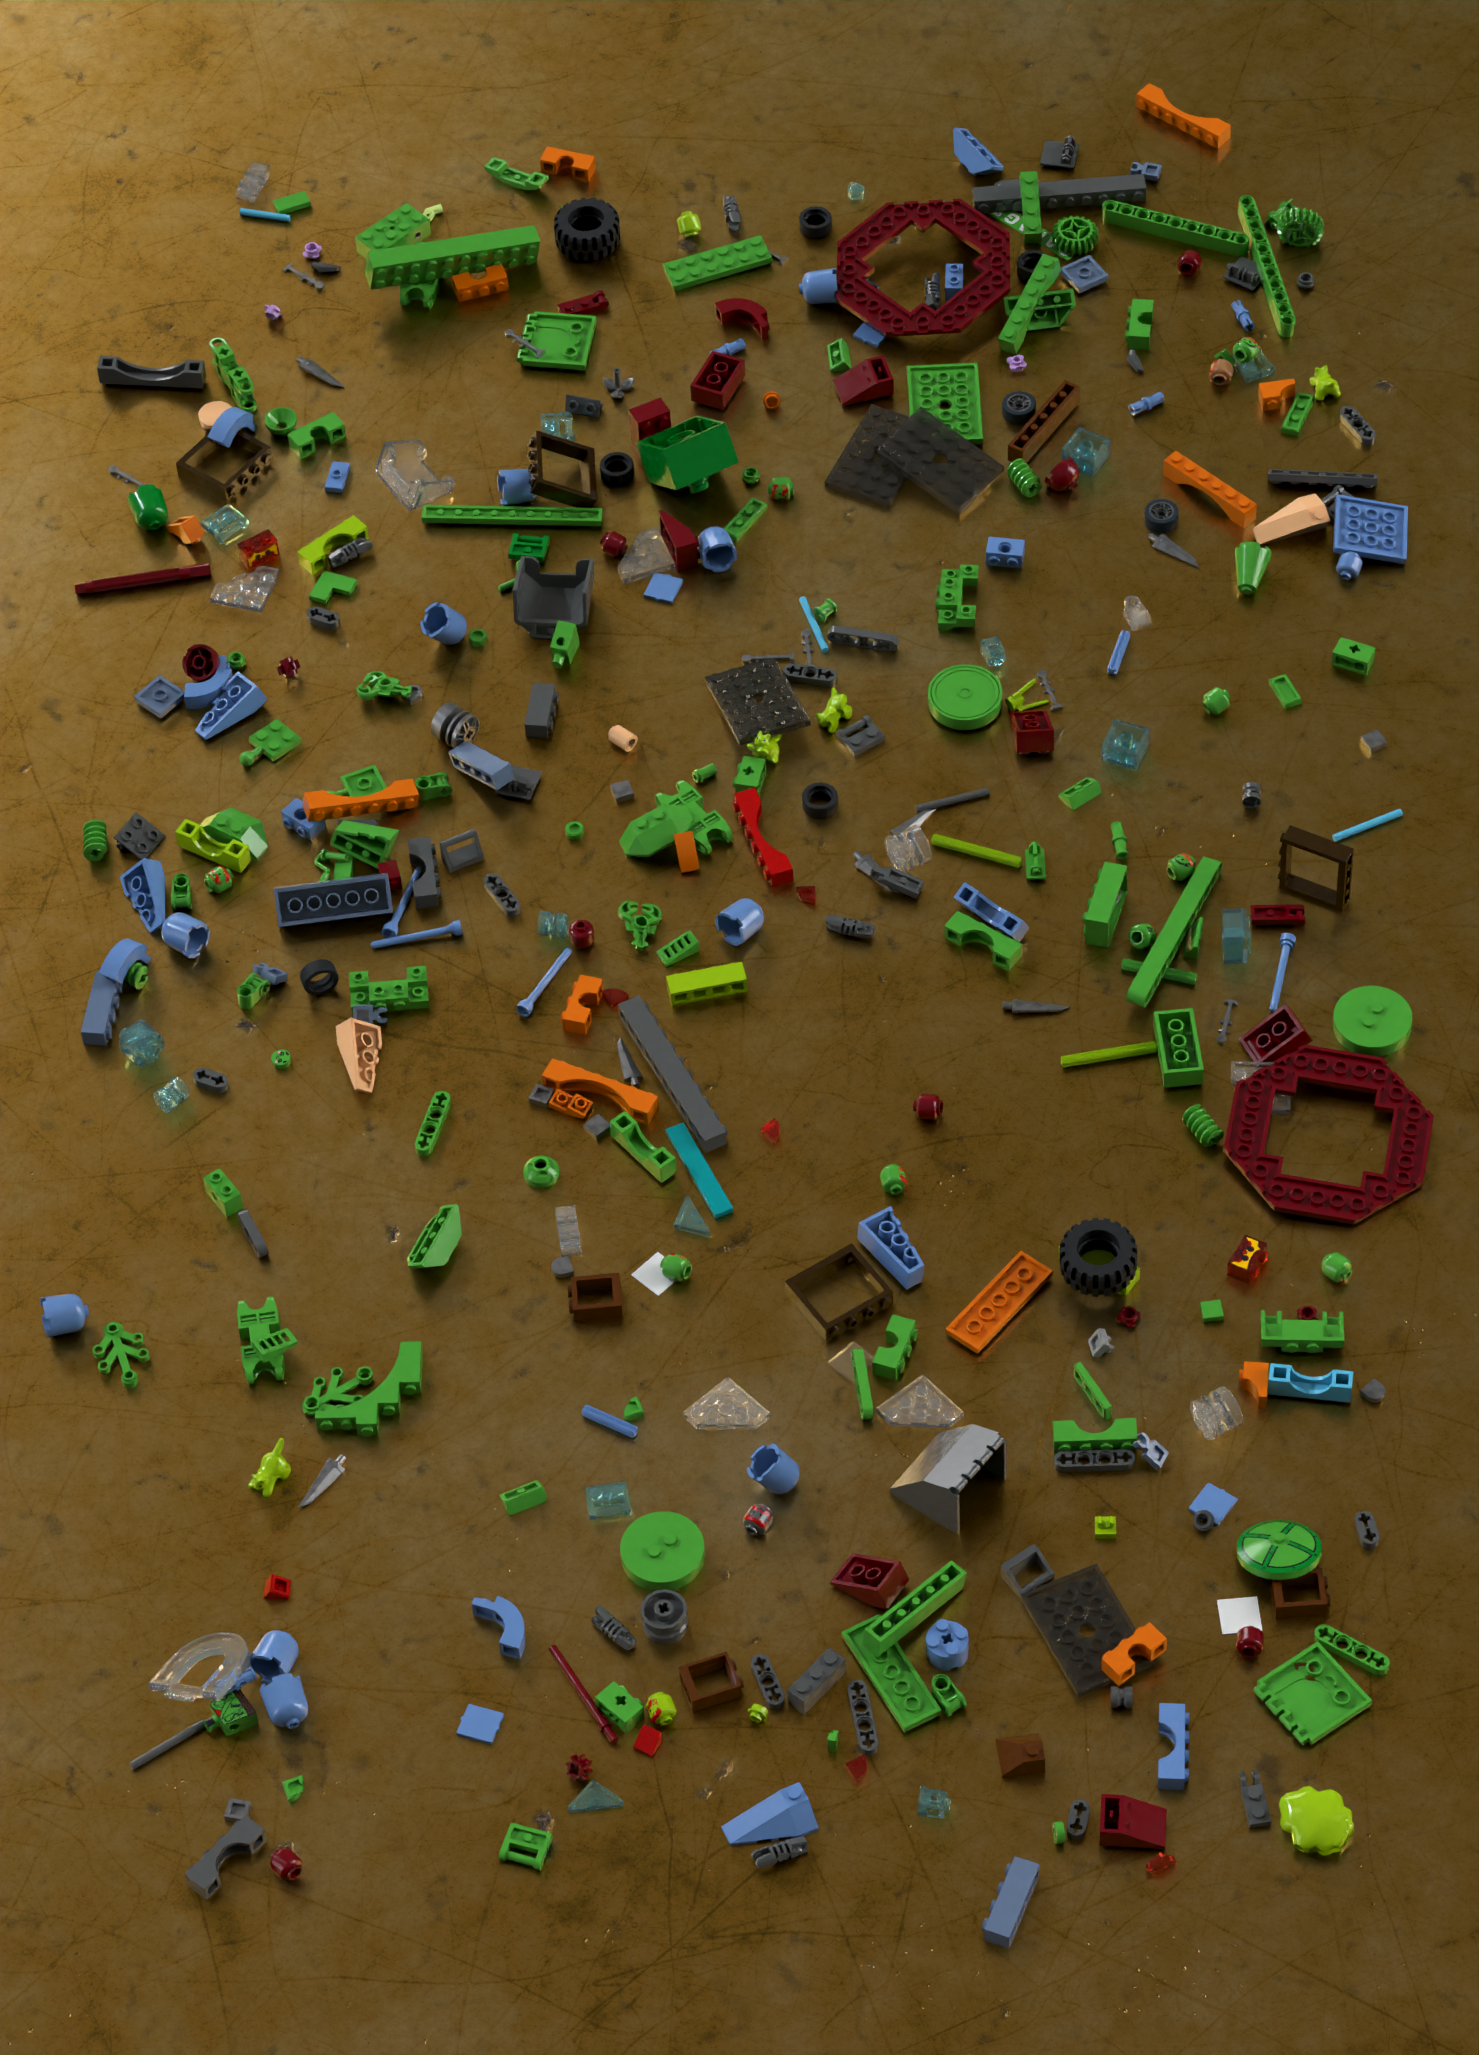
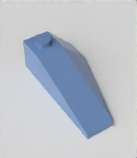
M239 671L223 686V693L213 702L214 707L204 715L195 729L205 740L256 712L268 700L262 691Z
M143 858L122 874L120 880L124 894L133 902L132 906L141 914L140 918L148 931L154 933L162 927L165 921V875L161 861Z
M800 1782L774 1793L721 1826V1829L730 1846L757 1843L758 1840L771 1839V1841H776L778 1838L783 1837L798 1838L818 1830L819 1827L810 1801Z

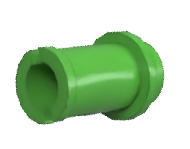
M711 763L701 769H695L692 777L696 783H702L704 779L716 775L717 769Z

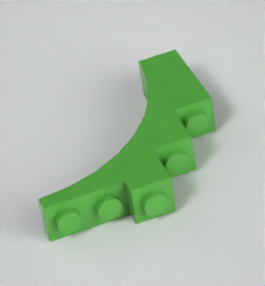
M421 1341L401 1342L399 1355L393 1369L387 1378L364 1398L340 1408L315 1411L317 1430L357 1429L358 1436L369 1437L378 1435L379 1415L390 1416L400 1414L401 1394L412 1395L421 1393L423 1364Z

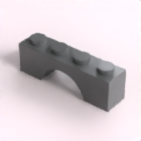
M430 836L407 839L411 866L420 867L425 872L420 879L413 882L416 909L439 906L438 898L442 897L440 887H436V884H440L439 874L434 872L435 869H438L437 858L432 856L436 855L435 844H431Z
M246 1815L241 1820L236 1821L232 1829L226 1835H222L211 1850H207L195 1865L189 1867L185 1874L187 1885L207 1900L222 1885L218 1873L222 1862L235 1854L253 1855L267 1841L265 1830Z

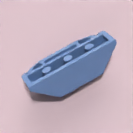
M956 127L953 129L954 154L959 158V162L968 168L971 174L988 175L1004 169L1000 161L976 137L972 136L967 129Z

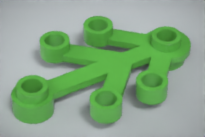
M108 1323L103 1329L105 1337L99 1345H95L92 1349L93 1356L97 1359L103 1358L105 1350L111 1342H113L114 1347L106 1359L98 1363V1370L101 1374L109 1373L113 1362L118 1356L123 1371L121 1376L122 1384L125 1388H134L138 1384V1376L136 1372L131 1370L126 1354L137 1358L140 1362H147L150 1359V1354L146 1348L138 1350L122 1344L121 1339L132 1342L134 1346L139 1347L145 1342L142 1333L131 1334L123 1331V1326L120 1323Z
M366 1366L359 1368L356 1372L357 1377L337 1387L344 1374L342 1368H333L327 1393L321 1397L320 1393L326 1388V1381L323 1377H316L313 1381L314 1388L311 1396L305 1398L302 1403L303 1412L313 1416L315 1411L332 1410L345 1406L342 1404L337 1406L326 1404L330 1401L351 1404L364 1398L362 1395L353 1396L344 1393L360 1384H370L373 1380L372 1369Z

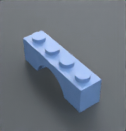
M966 882L963 883L954 896L962 906L1018 942L1021 941L1030 928L1023 920L1011 912L1002 909Z
M1159 1703V1733L1167 1736L1173 1742L1175 1748L1168 1756L1158 1761V1789L1184 1790V1782H1189V1769H1185V1763H1189V1750H1185V1744H1189V1731H1185V1725H1189V1712H1185V1704Z

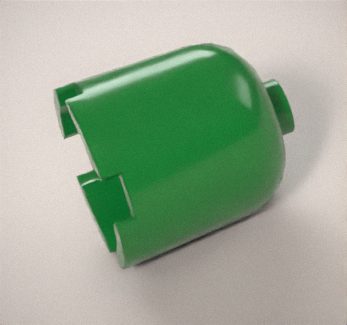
M153 484L139 486L138 491L133 494L131 492L128 495V505L136 524L140 528L156 530L166 523L168 510L161 489L155 488Z

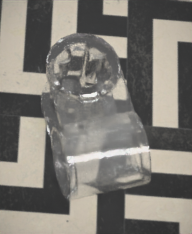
M1133 595L1127 596L1124 599L1125 608L1123 609V616L1129 623L1132 631L1151 626V616L1140 599Z

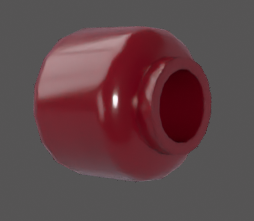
M1193 250L1183 252L1177 262L1179 272L1185 276L1195 275L1202 264L1201 256Z
M615 531L606 532L600 541L602 551L614 558L620 554L623 556L628 548L626 545L627 539Z
M576 920L570 925L569 938L571 944L577 948H586L593 943L594 929L589 921Z
M923 1093L919 1095L917 1100H914L913 1111L917 1113L920 1119L936 1120L943 1113V1100H940L938 1095Z
M1254 1626L1241 1628L1237 1632V1652L1245 1658H1254L1262 1653L1264 1645L1263 1632Z
M290 1848L278 1849L271 1856L270 1869L283 1881L294 1880L302 1872V1860Z

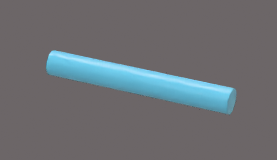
M240 208V215L290 222L291 216L286 214Z

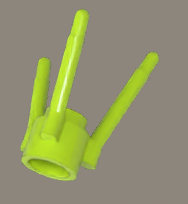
M1036 679L1031 680L1019 691L1005 699L1011 711H1023L1049 703V700H1044L1023 706L1025 700L1022 694L1036 683Z

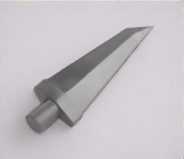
M301 356L297 358L296 362L300 364L299 368L333 386L344 387L312 359L306 360Z
M1150 533L1148 539L1154 542L1152 548L1199 568L1195 558L1162 533L1158 537Z
M936 809L923 810L895 829H892L889 832L892 837L887 840L888 845L893 846L897 842L902 845L905 844L910 836Z
M859 851L853 853V857L857 860L854 866L869 876L874 864L877 865L870 854L863 856ZM876 881L878 884H880V885H881L883 888H885L887 891L900 893L899 891H897V890H895V889H892V888H890V887H888V886H885V885L879 883L878 881Z
M1013 999L1012 1002H1003L1002 1009L1012 1010V1013L1060 1012L1070 1007Z
M620 1037L617 1043V1050L623 1079L626 1082H631L632 1086L638 1089L640 1087L639 1081L643 1079V1076Z
M340 1454L335 1461L330 1458L326 1461V1464L299 1507L311 1504L345 1472L342 1464L347 1458L344 1455Z

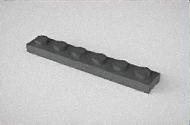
M1268 469V481L1276 484L1287 481L1290 484L1308 482L1309 485L1326 483L1327 486L1344 484L1346 487L1362 485L1365 488H1372L1377 486V474Z

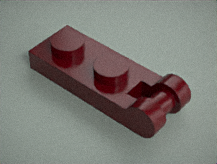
M597 290L592 295L557 304L559 313L576 315L589 314L606 309L609 306V302L602 290Z
M1300 904L1250 906L1251 925L1294 924L1300 927L1306 923L1303 916L1305 908Z

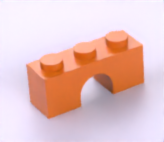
M547 146L540 158L541 172L557 176L560 170L570 168L572 169L573 179L589 182L596 170L595 156Z
M498 264L486 267V276L482 279L472 278L469 272L452 276L453 289L458 302L509 290L508 277L503 265Z
M580 974L578 981L574 982L573 994L568 997L566 1011H563L561 1014L564 1031L582 1035L587 1034L592 1021L591 1008L583 1006L589 1004L598 1006L604 991L602 979Z
M1150 1622L1144 1627L1140 1626L1128 1639H1123L1115 1649L1109 1650L1103 1655L1101 1670L1120 1686L1135 1674V1662L1131 1657L1142 1655L1150 1662L1167 1650V1638Z

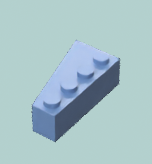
M889 1206L859 1222L857 1239L907 1290L923 1281L924 1263L914 1246L910 1244L909 1237L902 1230L899 1219L894 1216L892 1207Z

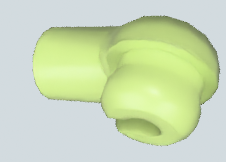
M438 204L426 208L423 215L431 222L435 214L443 212L442 205Z

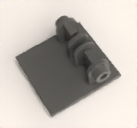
M1072 135L1066 137L1065 142L1045 140L1040 165L1074 168L1079 144H1075V139Z
M1241 256L1236 263H1228L1226 266L1228 272L1223 276L1224 279L1252 291L1261 282L1256 263Z
M511 765L514 779L500 789L495 790L494 793L530 800L542 772Z
M136 812L115 835L114 839L117 840L116 846L118 849L127 848L142 860L148 857L166 835Z

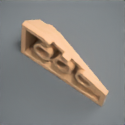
M1316 494L1297 498L1255 526L1252 530L1256 542L1263 545L1324 529L1329 524L1330 518L1322 500Z
M349 1018L336 1026L337 1045L354 1089L371 1094L376 1076L374 1071L375 1065L379 1062L377 1055L382 1047L381 1027Z

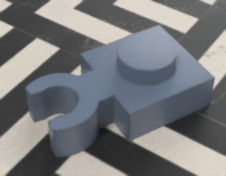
M1133 162L1132 168H1130V175L1144 174L1146 180L1158 181L1162 165L1148 162L1141 165L1138 162Z
M262 962L260 966L253 965L252 972L259 974L261 978L270 981L273 985L288 979V973L276 967L270 968Z
M353 1005V1018L374 1024V1020L385 1023L387 1018L380 1017L379 1013L386 1012L387 1008L380 1007L377 1010H373V1005Z
M1143 1432L1138 1434L1137 1437L1141 1442L1139 1440L1135 1441L1133 1446L1143 1451L1141 1457L1155 1470L1161 1468L1169 1452L1155 1439L1150 1441L1147 1434Z

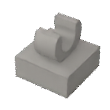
M1098 1328L1088 1339L1093 1357L1100 1358L1104 1352L1110 1353L1114 1349V1346L1109 1344L1112 1338L1107 1336L1105 1329Z

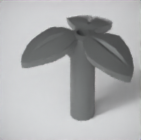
M614 368V380L603 378V383L607 390L614 391L611 394L613 398H622L624 396L622 391H629L631 389L634 378L624 380L621 383L620 369Z

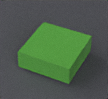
M1221 1300L1200 1302L1203 1323L1224 1320Z

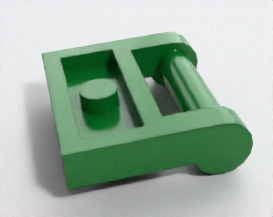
M513 533L508 558L520 560L521 556L536 558L539 562H544L550 544V536L536 537Z

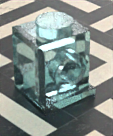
M998 636L980 641V653L983 655L988 666H1000L1006 661V651Z
M921 1785L918 1799V1815L944 1819L945 1811H949L951 1798H947V1791L929 1789Z

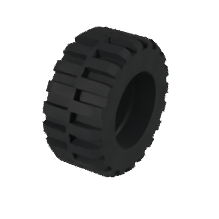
M595 198L575 199L571 203H566L563 208L559 209L554 218L556 246L567 257H573L577 261L589 262V260L596 261L600 257H606L608 253L611 254L615 250L620 240V223L617 211L609 203H605L601 199L596 200ZM583 228H595V230L579 231Z
M1092 1218L1091 1221L1086 1219L1081 1221L1079 1225H1073L1071 1231L1068 1230L1061 1240L1059 1250L1061 1275L1064 1276L1065 1282L1071 1284V1288L1075 1291L1080 1290L1081 1294H1092L1093 1297H1098V1295H1104L1105 1297L1110 1296L1112 1292L1115 1294L1120 1292L1121 1287L1126 1288L1130 1281L1133 1280L1137 1270V1244H1135V1238L1130 1234V1231L1126 1227L1122 1228L1120 1223L1116 1221L1114 1223L1110 1222V1219L1106 1218L1104 1220ZM1092 1250H1105L1112 1253L1116 1258L1104 1265H1093L1084 1261L1081 1256Z

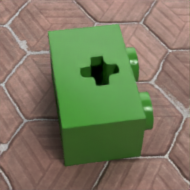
M1340 637L1332 654V665L1367 675L1375 660L1376 648Z
M743 756L742 763H738L737 766L738 775L733 779V788H735L736 793L755 788L759 795L766 774V759Z
M220 1168L203 1177L206 1193L226 1217L243 1208L241 1193Z
M614 1681L595 1697L596 1706L600 1712L626 1734L645 1718L643 1703L638 1698L634 1699L623 1685L619 1686Z

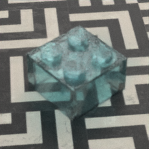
M1079 427L1062 448L1061 461L1063 459L1068 461V456H1070L1079 466L1081 473L1093 477L1110 456L1111 439Z
M1114 719L1102 744L1101 760L1137 770L1150 744V729Z
M1246 908L1222 909L1221 940L1224 964L1247 963V955H1251L1250 916H1246Z

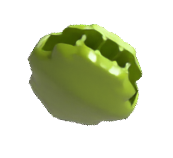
M1305 1786L1298 1791L1286 1793L1280 1798L1281 1828L1292 1835L1293 1845L1298 1850L1304 1853L1318 1852L1323 1856L1331 1853H1340L1354 1831V1823L1352 1821V1811L1344 1806L1343 1798L1338 1792L1332 1789L1317 1791L1311 1786Z

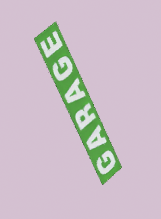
M1015 211L988 213L1023 234V216ZM1041 228L1042 239L1039 244L1066 260L1074 256L1072 253L1066 254L1065 251L1060 252L1059 249L1055 248L1052 241V233Z

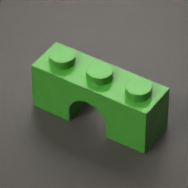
M1132 299V306H1128V316L1130 318H1127L1126 329H1129V331H1125V341H1128V349L1149 350L1154 300Z
M334 412L288 434L289 447L300 459L316 452L314 444L316 439L324 438L332 444L346 437L344 423Z
M892 1314L886 1328V1342L896 1346L892 1348L878 1347L872 1362L873 1374L896 1380L899 1373H903L905 1367L904 1360L910 1356L911 1343L916 1341L918 1336L916 1320Z

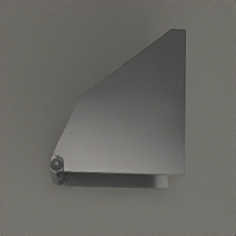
M975 1424L939 1432L890 1488V1493L958 1535L960 1532L959 1494L957 1493H960L968 1483L964 1477L971 1479L980 1470L981 1466L1002 1480H1005L1007 1478V1440L1003 1439L999 1432Z

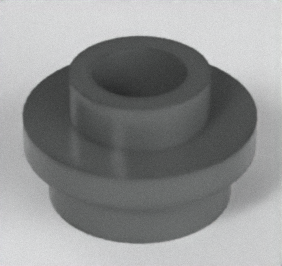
M1307 272L1301 273L1297 278V284L1301 288H1311L1315 283L1313 275Z
M1207 1510L1198 1511L1193 1518L1194 1526L1201 1531L1211 1529L1214 1525L1213 1514ZM1202 1517H1207L1208 1521L1203 1525L1201 1519Z

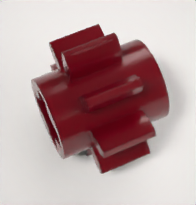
M291 656L280 660V666L276 668L279 675L284 674L285 678H289L298 674L297 669L301 666L298 659L293 661Z
M575 1754L570 1757V1762L565 1763L568 1766L566 1774L573 1777V1781L579 1779L582 1781L588 1779L587 1774L593 1772L591 1769L592 1760L585 1758V1754L579 1757Z

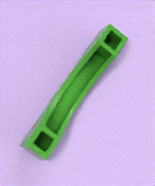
M1042 254L998 337L1001 350L1017 355L1037 304L1048 288L1055 283L1061 271L1058 258Z

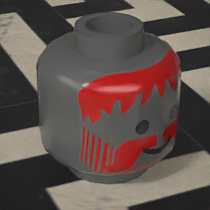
M764 1504L751 1506L743 1518L745 1530L751 1535H764L774 1521L772 1510Z

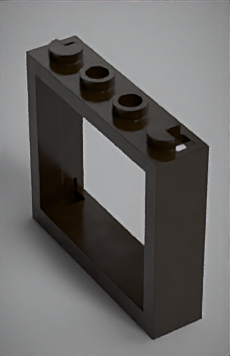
M240 430L235 435L233 442L254 452L256 455L225 484L195 468L220 445L208 438L209 433L176 462L178 476L227 502L273 460L270 446Z
M536 430L529 437L527 444L529 447L527 458L529 459L530 493L576 508H592L597 501L594 448ZM542 449L580 460L582 491L543 480Z
M1290 825L1286 833H1282L1280 837L1282 846L1279 850V855H1281L1278 867H1280L1278 874L1279 888L1343 912L1351 896L1354 849ZM1292 846L1339 863L1337 891L1291 874Z
M852 1243L785 1281V1293L826 1342L834 1337H838L844 1331L856 1327L858 1323L865 1319L872 1318L876 1313L887 1309L888 1306L893 1304V1291ZM854 1262L877 1289L879 1294L827 1323L802 1294V1291Z

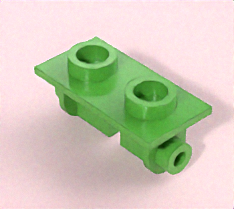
M1293 198L1288 202L1283 201L1278 206L1277 211L1272 210L1266 216L1268 219L1264 225L1270 223L1272 229H1277V223L1281 214H1284L1286 210L1290 211L1291 208L1297 209L1295 205L1291 204Z
M1031 842L1029 849H1025L1027 880L1046 879L1044 849H1040L1038 842Z

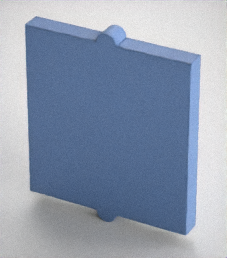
M865 322L853 334L854 338L874 347H878L886 339L884 335Z
M655 572L644 593V597L654 599L656 602L662 601L672 604L683 583V579L672 577L670 574L664 575Z
M1207 1483L1188 1510L1194 1514L1200 1510L1211 1512L1214 1516V1525L1218 1526L1237 1502V1498L1225 1492V1489H1219ZM1202 1517V1520L1208 1521L1207 1517Z
M468 1704L464 1716L460 1718L461 1723L456 1734L492 1745L496 1733L500 1731L499 1726L504 1713Z

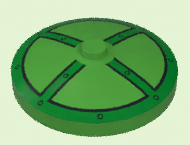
M1271 1520L1255 1524L1246 1529L1237 1541V1558L1240 1564L1250 1573L1267 1579L1286 1580L1303 1576L1319 1564L1322 1556V1544L1318 1535L1307 1526L1293 1521Z

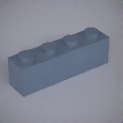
M464 741L449 751L454 768L495 790L500 789L514 779L513 768L509 762L501 760L498 756L488 753V751L477 747L475 744Z
M99 972L95 973L81 1035L83 1044L106 1046L108 1038L112 1036L111 1025L115 1023V1008L119 1007V993L123 991V983L121 984L99 974Z
M1016 1856L1012 1864L1008 1863L1005 1870V1881L999 1883L997 1900H992L989 1909L991 1914L989 1919H984L982 1925L985 1941L1010 1948L1039 1878L1040 1864Z

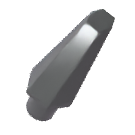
M323 262L312 263V268L320 273L335 272L341 269V266Z
M1132 349L1129 351L1126 360L1138 373L1143 374L1144 370L1140 359L1136 356V351Z

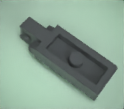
M874 864L869 877L879 883L913 898H917L924 884L923 880L890 866L889 868H882Z

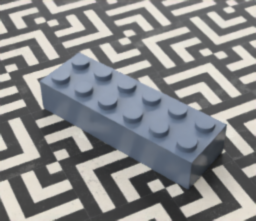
M388 873L280 886L273 889L278 927L393 912Z

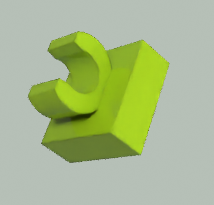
M1116 1516L1095 1517V1539H1116Z

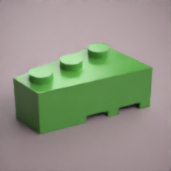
M343 820L334 830L330 845L378 869L377 863L389 860L399 830Z

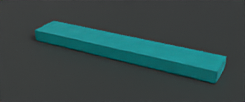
M684 1122L665 1129L667 1137L714 1218L717 1219L732 1213L733 1207Z

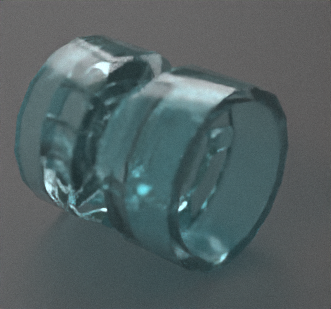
M541 910L537 921V934L541 936H550L552 934L557 938H565L569 925L568 914L557 912L553 915L551 911Z
M173 1077L165 1084V1087L163 1086L153 1093V1098L164 1112L170 1113L178 1106V1103H183L191 1094L186 1084L180 1078Z

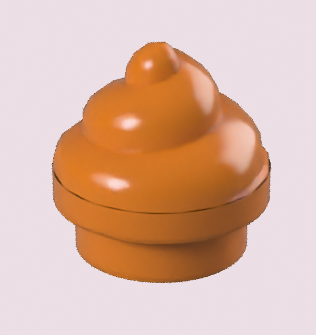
M769 391L763 396L765 407L774 409L779 406L781 400L778 393Z

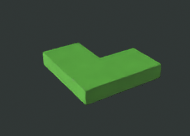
M323 571L309 594V600L327 604L333 592L351 596L358 584L357 579Z

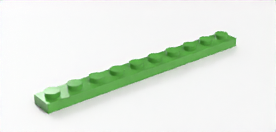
M423 505L422 523L602 526L603 508Z

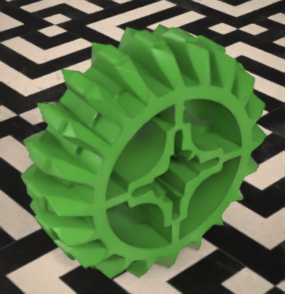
M1298 206L1296 210L1291 208L1290 211L1286 210L1284 214H1281L1277 223V234H1279V239H1282L1283 243H1289L1290 246L1309 247L1320 242L1324 234V222L1322 217L1318 215V212L1313 213L1312 209L1307 210L1306 207L1300 209Z
M1070 215L1069 218L1064 217L1063 220H1058V223L1054 224L1052 231V241L1055 248L1059 249L1060 252L1065 251L1066 254L1072 253V255L1087 254V251H1092L1093 247H1096L1099 238L1095 222L1085 219L1084 216L1080 218L1078 215L1076 217Z

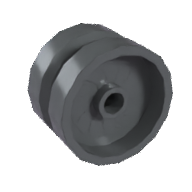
M657 1590L647 1595L642 1601L640 1608L643 1633L649 1640L656 1644L667 1645L682 1639L688 1629V1613L686 1601L680 1594L672 1590Z

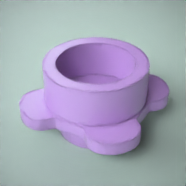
M315 242L307 243L303 256L316 259L319 257L322 247L318 246Z
M275 305L264 306L266 317L271 320H277L278 317L282 318L283 315L280 313L279 307Z
M1022 355L1007 358V363L1010 364V369L1014 372L1022 371L1027 366Z

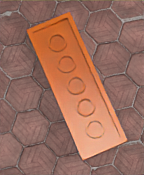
M1020 1251L945 1328V1333L978 1354L1053 1276V1270Z

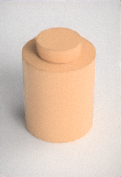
M620 725L613 726L608 732L609 741L626 752L631 751L638 740L636 735Z

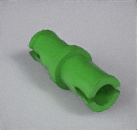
M1113 822L1110 828L1112 830V844L1115 846L1116 857L1118 859H1125L1129 854L1126 846L1127 837L1123 832V824L1121 822Z

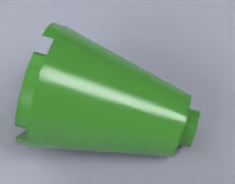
M1257 542L1240 543L1239 547L1236 546L1235 548L1238 589L1245 595L1256 592L1268 566L1272 552L1267 546L1263 548Z

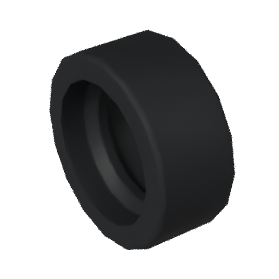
M818 206L804 209L799 216L801 233L809 238L826 236L832 229L831 213L827 209ZM813 219L824 221L823 224L816 226L809 225L806 222Z
M1037 250L1022 253L1017 259L1018 276L1028 282L1034 270L1027 269L1024 266L1029 263H1038L1042 254L1045 253Z
M622 452L609 453L604 456L600 462L602 480L607 484L615 486L630 482L634 477L632 458ZM614 465L627 467L626 470L619 473L607 470Z
M820 782L809 785L802 794L803 810L807 815L818 819L833 815L838 807L837 791L827 783ZM821 795L831 799L829 803L820 806L809 802L811 798Z
M318 959L308 963L300 973V980L304 990L312 995H321L329 992L337 985L339 980L334 964L326 959ZM328 973L321 980L310 981L319 974Z

